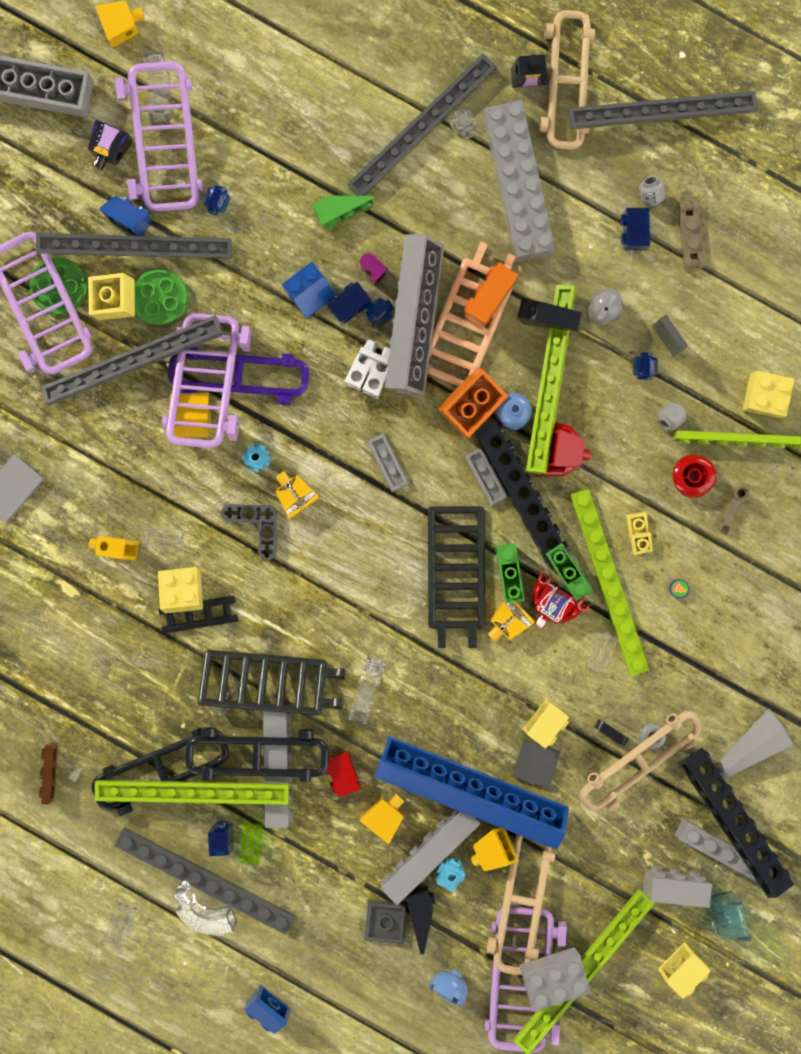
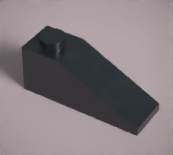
M522 299L517 318L524 325L578 332L582 312L541 301Z
M428 887L413 890L406 896L420 955L425 953L433 915L432 904H436L433 892L429 893Z

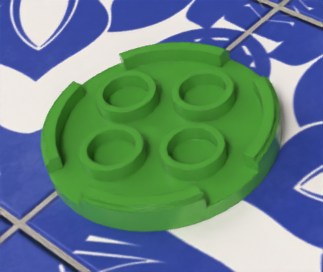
M52 257L53 264L76 310L83 303L87 294L88 284L86 276L75 262L65 258ZM45 262L39 263L32 273L46 267ZM48 270L31 278L30 295L55 284ZM53 288L33 298L35 304L42 310L63 301L57 288ZM64 304L48 313L64 315L68 314V311Z
M153 269L143 273L134 285L135 313L142 321L152 326L164 327L177 322L184 315L188 306L189 296L184 282L176 274L165 269Z

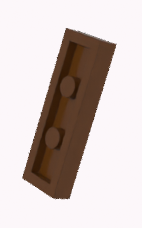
M49 743L42 749L41 758L44 760V766L40 772V778L43 779L39 790V798H42L41 804L49 805L55 800L58 743Z

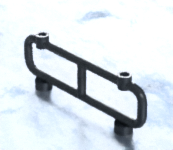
M201 728L191 731L192 736L116 768L113 765L103 768V773L96 776L92 782L94 797L96 780L110 779L152 760L161 781H184L196 776V774L188 770L168 779L160 757L185 747L193 737L201 736ZM217 730V736H224L222 732ZM219 744L222 751L221 756L198 767L211 766L220 768V765L225 763L229 757L228 745ZM96 801L103 810L112 811L116 809L118 817L133 811L132 802L114 801L107 803L105 801Z
M204 727L201 728V736L193 737L188 741L185 749V763L191 773L202 775V780H214V775L299 777L300 782H311V777H320L327 771L329 750L323 740L314 738V730L299 729L298 738L217 736V728ZM196 744L253 745V768L196 767L193 763V748ZM261 745L318 746L321 749V766L318 769L261 768Z

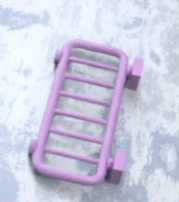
M177 62L136 64L128 73V83H125L123 78H115L117 99L119 101H128L127 95H130L140 183H137L136 179H127L129 199L139 200V195H142L144 205L149 210L156 212L191 209L199 201V191H203L202 179L197 177L188 91H192L191 79H187L185 69ZM175 70L179 75L178 84L136 85V74L142 71ZM180 88L182 104L139 107L137 90ZM182 108L184 124L141 127L140 111ZM185 129L186 144L144 147L142 131ZM187 148L188 164L146 167L144 151ZM189 168L190 184L148 187L147 171ZM191 187L192 198L187 202L154 204L150 201L149 190Z
M26 232L1 244L0 254L27 240H33L36 243V233ZM36 251L0 267V285L32 350V354L26 350L18 353L25 370L34 373L39 370L36 365L38 364L43 372L56 374L90 356L92 352L90 338L93 337V334L88 326L83 327L49 254H41L46 267L14 283L8 284L3 271L37 255ZM48 270L55 284L17 302L11 288ZM53 288H57L63 301L26 319L24 318L19 305ZM65 304L71 318L35 336L32 335L27 322ZM73 321L79 335L41 353L35 339ZM82 340L84 344L82 353L53 367H49L46 364L44 356L74 341Z
M191 314L185 318L182 328L177 327L176 331L190 326L194 321H202L215 315ZM216 315L219 323L230 324L232 327L231 336L222 335L217 337L219 339H230L228 353L185 350L178 353L169 414L162 418V427L166 428V437L172 444L214 448L223 441L224 433H227L229 440L237 441L239 430L237 415H229V420L226 421L237 344H240L242 351H250L252 337L250 326H242L241 333H239L237 320L230 316ZM186 353L228 357L226 371L184 367ZM183 371L224 374L223 388L181 385ZM180 389L223 392L221 406L178 403ZM177 407L220 410L218 425L175 421ZM174 426L217 428V434L213 440L178 438L174 436Z
M510 905L509 914L533 915L534 907ZM502 908L497 914L496 922L492 921L491 933L495 934V938H497ZM542 908L540 916L546 919L547 925L546 930H538V934H546L545 950L539 949V953L544 954L545 957L552 955L553 939H556L558 946L566 947L567 926L565 921H558L557 927H554V917L548 910ZM506 928V931L530 933V929L527 928ZM503 946V950L526 952V948ZM493 959L489 1019L485 1018V1031H488L489 1041L496 1049L524 1052L515 1043L497 1040L496 1028L521 1030L524 1027L497 1024L498 1008L534 1011L532 1007L498 1004L499 989L526 991V989L519 986L499 985L500 971L496 968ZM559 1020L531 1053L541 1051L545 1046L547 1037H550L551 1045H559Z

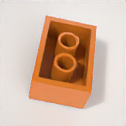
M500 262L497 266L492 265L486 274V282L481 281L475 290V298L470 297L464 306V318L482 330L512 289L519 276Z
M476 368L437 410L462 436L469 438L503 403L508 395L483 369Z

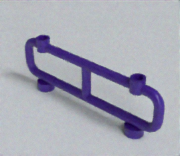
M193 347V348H190V349H188V350H198V351H199V348H198V347ZM188 353L185 356L189 360L200 359L226 362L228 358ZM178 354L170 357L168 365V380L172 385ZM282 354V358L236 355L234 385L231 384L230 392L276 395L277 404L291 405L292 397L304 394L308 388L309 368L302 360L293 359L294 355ZM243 363L299 367L302 371L301 385L298 389L241 385ZM181 381V385L212 388H223L224 384ZM182 389L181 394L197 393V390Z

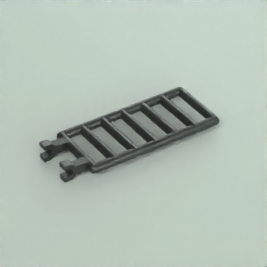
M430 506L428 508V626L431 629H438V648H446V629H468V648H477L476 629H482L486 625L485 509L482 506ZM435 514H477V525H435ZM435 533H477V544H435ZM435 552H477L478 563H435ZM436 571H478V582L436 583ZM436 590H478V602H436ZM436 609H478V621H436Z
M207 650L204 656L198 704L211 707L319 716L322 708L342 710L341 698L329 699L323 698L325 678L345 680L346 672L344 668H327V662L323 659ZM212 658H223L218 699L206 698ZM231 659L242 660L237 701L225 700ZM250 661L262 662L256 703L245 702ZM269 663H281L276 704L264 703ZM288 664L300 665L295 706L283 705ZM307 666L319 667L314 708L303 707Z

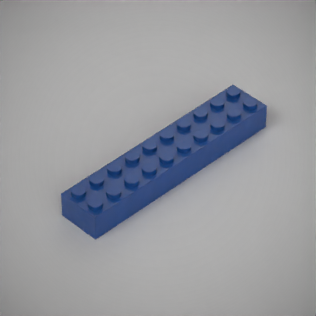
M391 736L388 737L374 778L556 850L566 834L568 806Z

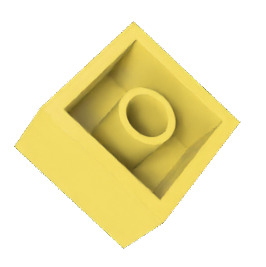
M125 273L88 277L90 316L98 320L135 317L133 278Z
M761 371L751 373L742 411L777 419L786 417L794 379Z
M197 567L158 571L160 610L166 614L203 609L201 572Z
M545 699L523 730L546 749L548 745L551 747L554 744L559 730L563 731L569 723L567 721L569 716Z
M686 942L658 968L666 983L682 999L690 996L694 992L695 987L700 982H704L711 972L701 957Z

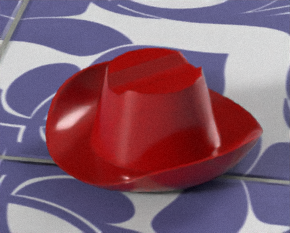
M690 454L683 456L676 462L673 469V482L683 496L688 498L702 497L715 485L717 473L715 466L709 459L701 455Z

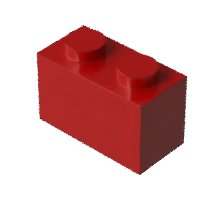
M346 750L330 756L326 774H330L332 778L330 786L333 793H337V796L341 797L360 790L361 785L349 751Z

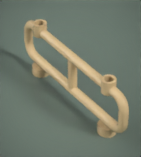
M573 10L561 11L554 17L553 23L545 24L544 39L552 40L548 117H540L539 132L547 133L548 141L553 147L570 150L581 146L585 134H589L590 128L576 129L577 139L573 142L559 141L555 138L557 83L580 85L579 107L586 106L590 41H594L595 29H590L589 17L584 12ZM564 18L579 19L583 23L580 77L558 75L561 21Z
M692 711L683 712L678 716L676 714L668 715L665 726L600 775L591 773L588 776L589 783L580 792V800L583 805L590 811H597L605 807L607 811L613 812L619 808L620 802L617 797L680 749L686 754L693 753L697 747L694 739L700 734L702 729L698 716ZM690 719L694 725L693 730L647 764L641 753L670 731L680 729L681 723ZM635 758L641 767L638 772L598 802L592 803L587 796L590 791L600 789L606 779Z
M516 834L514 840L510 839L519 859L523 836ZM546 845L543 849L535 899L513 895L518 862L509 866L497 938L489 937L486 953L494 954L496 968L507 974L522 975L520 967L505 965L501 961L511 902L534 907L524 963L538 959L539 949L535 948L549 863L554 862L556 854L555 850Z

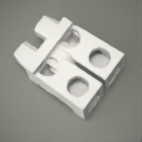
M368 340L364 348H360L344 382L345 385L358 391L362 389L363 393L379 399L387 375L390 349L385 347L382 354L379 355L375 353L378 344Z

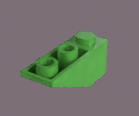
M327 196L312 204L323 229H332L338 225V222L344 219L346 221L352 219L359 211L365 212L371 209L374 204L373 196Z
M516 543L496 546V559L505 604L525 601Z
M562 543L546 553L554 569L576 601L593 591Z

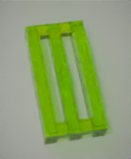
M244 823L240 863L246 862L247 864L255 863L259 865L264 825ZM248 828H251L248 858H245ZM255 828L259 829L256 859L252 858Z

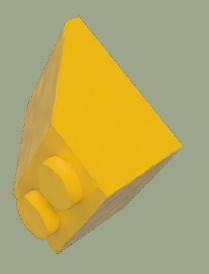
M209 393L179 394L178 403L210 405ZM177 407L175 421L212 424L211 410ZM174 426V436L178 438L209 437L212 428Z

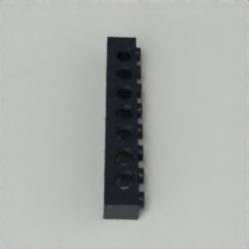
M494 421L475 431L474 435L547 567H550L552 564L546 556V553L552 550L546 545L549 538L555 540L556 546L562 543L567 552L570 551V548L565 540L562 542L559 536L561 531L558 526L552 524L550 511L547 507L544 508L542 506L540 493L532 488L531 484H533V481L528 473H524L522 469L524 465L521 459L515 457L513 444L510 440L506 441L503 435L505 434L503 426ZM491 439H499L501 443L500 447H492L490 443ZM507 455L510 459L509 464H502L500 456ZM511 471L518 473V481L510 480L509 473ZM520 488L527 489V498L519 496L518 491ZM529 505H535L537 507V513L535 515H530L528 513ZM540 521L546 523L547 528L544 532H540L537 529V524Z
M702 747L678 761V764L767 898H777L792 887L794 883L791 880L790 873L782 867L779 857L770 849L767 839L760 834L756 828L755 821L746 813L743 803L737 800L733 794V788L723 779L721 770L715 767L711 761L710 754ZM701 766L705 769V775L700 771ZM712 783L716 785V792L711 788ZM723 800L728 804L727 809L723 806ZM735 817L739 820L738 826L734 822ZM746 834L750 836L749 843L746 841ZM758 851H759V852L761 853V855H762L761 860H759L758 857H757V852H758ZM770 868H771L772 871H773V876H772V878H771L770 875H769V869H770Z

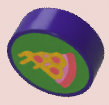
M682 579L672 581L669 586L670 594L675 598L686 597L689 593L688 583Z

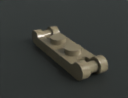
M694 200L691 203H685V201L678 202L684 269L687 270L692 267L704 268L705 258L703 255L699 201ZM686 211H691L692 216H686ZM690 255H696V259H691Z

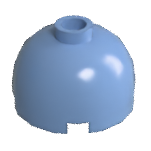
M508 393V397L494 411L497 423H500L508 431L520 430L530 422L532 406L524 395Z
M454 969L451 972L445 970L438 972L428 986L429 990L432 992L433 990L437 991L438 996L454 1005L458 1004L459 1007L463 1006L467 996V985L461 979L462 974Z

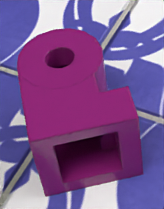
M367 253L361 257V269L365 273L370 274L369 281L375 286L388 273V268L373 254Z

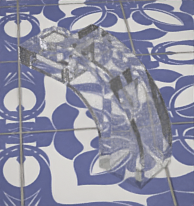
M144 52V63L165 62L163 52ZM169 70L146 71L149 85L170 84ZM171 88L149 90L148 106L172 104ZM172 108L148 110L151 125H170Z
M367 656L348 718L349 720L367 725L385 668V661Z
M187 880L180 882L175 891L176 901L180 903L176 913L188 927L199 933L211 936L233 933L238 920L231 905L221 908L206 907L196 899Z

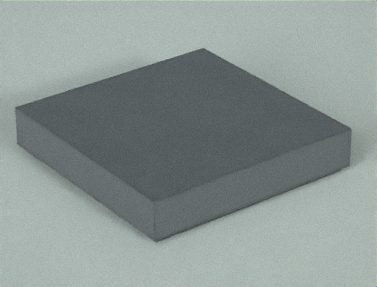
M664 315L652 325L673 357L688 347L667 315Z
M523 739L512 777L550 788L561 751L551 747L545 749L540 744Z
M368 900L364 940L403 944L406 903L396 905L394 902Z

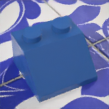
M114 196L100 207L99 210L108 221L134 236H143L152 222L151 217L148 215L149 211L141 206L136 208L132 205L133 202L126 197L121 199L118 196Z
M310 262L281 284L284 291L306 319L337 297L313 262Z
M260 985L246 1002L244 1010L248 1017L259 1021L266 1031H271L275 1034L287 1024L291 1008Z

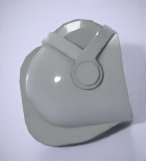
M611 288L597 291L589 300L588 315L590 320L596 325H608L615 319H619L624 309L621 294L618 290Z

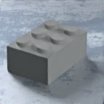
M659 866L645 868L643 892L650 902L710 908L712 884L700 871L689 870V873L677 868H670L669 871L663 870Z
M575 947L519 965L529 1003L534 1012L591 994L580 954Z

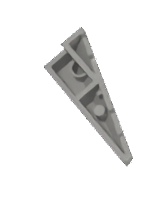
M766 709L764 714L752 724V727L745 735H742L715 767L721 770L722 777L725 779L792 746L793 743L782 724L770 709Z

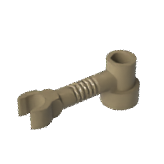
M737 486L733 489L732 494L734 498L725 519L718 525V531H721L722 527L727 525L728 530L726 534L731 533L732 520L740 502L746 501L750 497V490L746 486ZM739 490L742 491L741 496H738Z

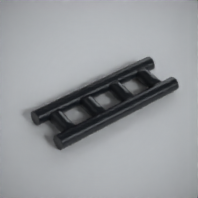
M235 595L203 600L204 620L194 621L193 612L185 611L186 623L175 624L173 613H166L167 626H162V634L239 622L238 614L232 615L230 608L231 603H236ZM222 605L224 616L213 618L211 607ZM158 608L159 615H164L165 613Z

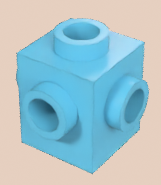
M255 443L254 446L249 445L248 449L244 450L242 460H245L244 464L248 466V470L259 472V469L265 471V468L269 467L271 456H269L270 452L265 450L266 446ZM254 454L259 455V459L256 461L253 460Z
M446 857L436 868L437 873L435 877L437 884L453 892L465 878L463 863L455 857Z

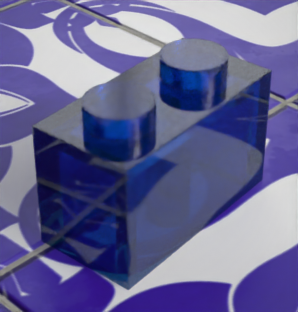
M626 208L623 214L620 215V226H623L620 243L623 245L624 251H646L650 246L649 208Z
M358 282L355 284L350 283L343 289V293L339 296L336 294L328 300L327 307L341 326L372 304L370 297Z
M225 820L217 821L209 830V856H227L231 853L234 847L233 823H228Z

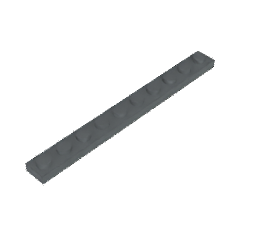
M482 54L347 184V187L356 196H365L496 70V66Z
M755 91L574 107L568 109V117L571 130L755 113L758 110Z
M36 233V253L232 259V239Z
M216 315L44 385L41 388L45 402L51 406L222 336L223 332L219 319Z
M126 827L123 828L114 845L285 935L295 917L294 914Z

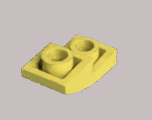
M639 512L626 515L633 554L653 552L647 513Z

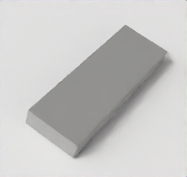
M382 433L368 440L367 443L391 492L408 485L407 478L385 434Z
M481 447L464 456L490 506L508 498Z

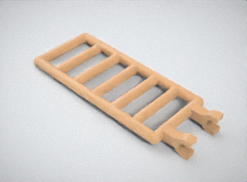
M480 242L473 261L465 258L461 263L433 330L430 357L434 355L470 371L468 376L476 368H480L512 289L509 291L492 316L488 329L484 328L482 330L472 322L449 313L453 302L465 306L468 301L457 295L460 285L476 290L479 285L464 278L468 267L487 274L490 269L480 264L488 245ZM509 253L504 265L511 269L516 256ZM445 321H451L484 335L481 346L443 331L442 328ZM440 337L476 352L477 355L473 364L434 348L438 338ZM428 366L427 374L459 386L464 381Z

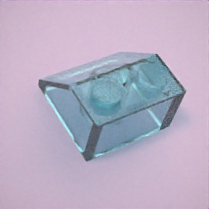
M732 891L711 895L709 911L711 915H714L715 921L712 922L714 932L718 933L724 940L750 941L751 937L742 901Z

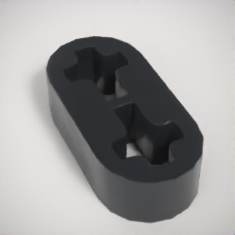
M600 719L594 725L595 729L624 747L629 740L627 736Z

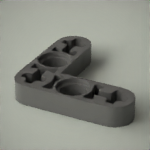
M229 504L224 506L221 510V516L226 521L259 522V556L266 561L274 559L277 552V510L270 505ZM242 507L240 511L241 519H238L239 515H232L230 519L228 515H225L229 508H232V511L239 512L238 508ZM247 508H252L255 512L254 517L251 519H247L244 516V511ZM257 508H261L260 512H267V509H270L274 515L270 516V519H267L266 516H260V520H257ZM268 527L273 530V536L269 539L263 536V530ZM262 540L267 542L273 541V545L269 544V550L273 551L272 554H269V558H266V554L262 553L263 550H266V544L262 545Z

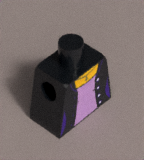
M533 54L518 57L511 67L512 88L548 85L545 55Z
M95 120L88 146L90 153L96 157L92 166L103 171L107 162L117 165L133 142L131 136L124 131Z

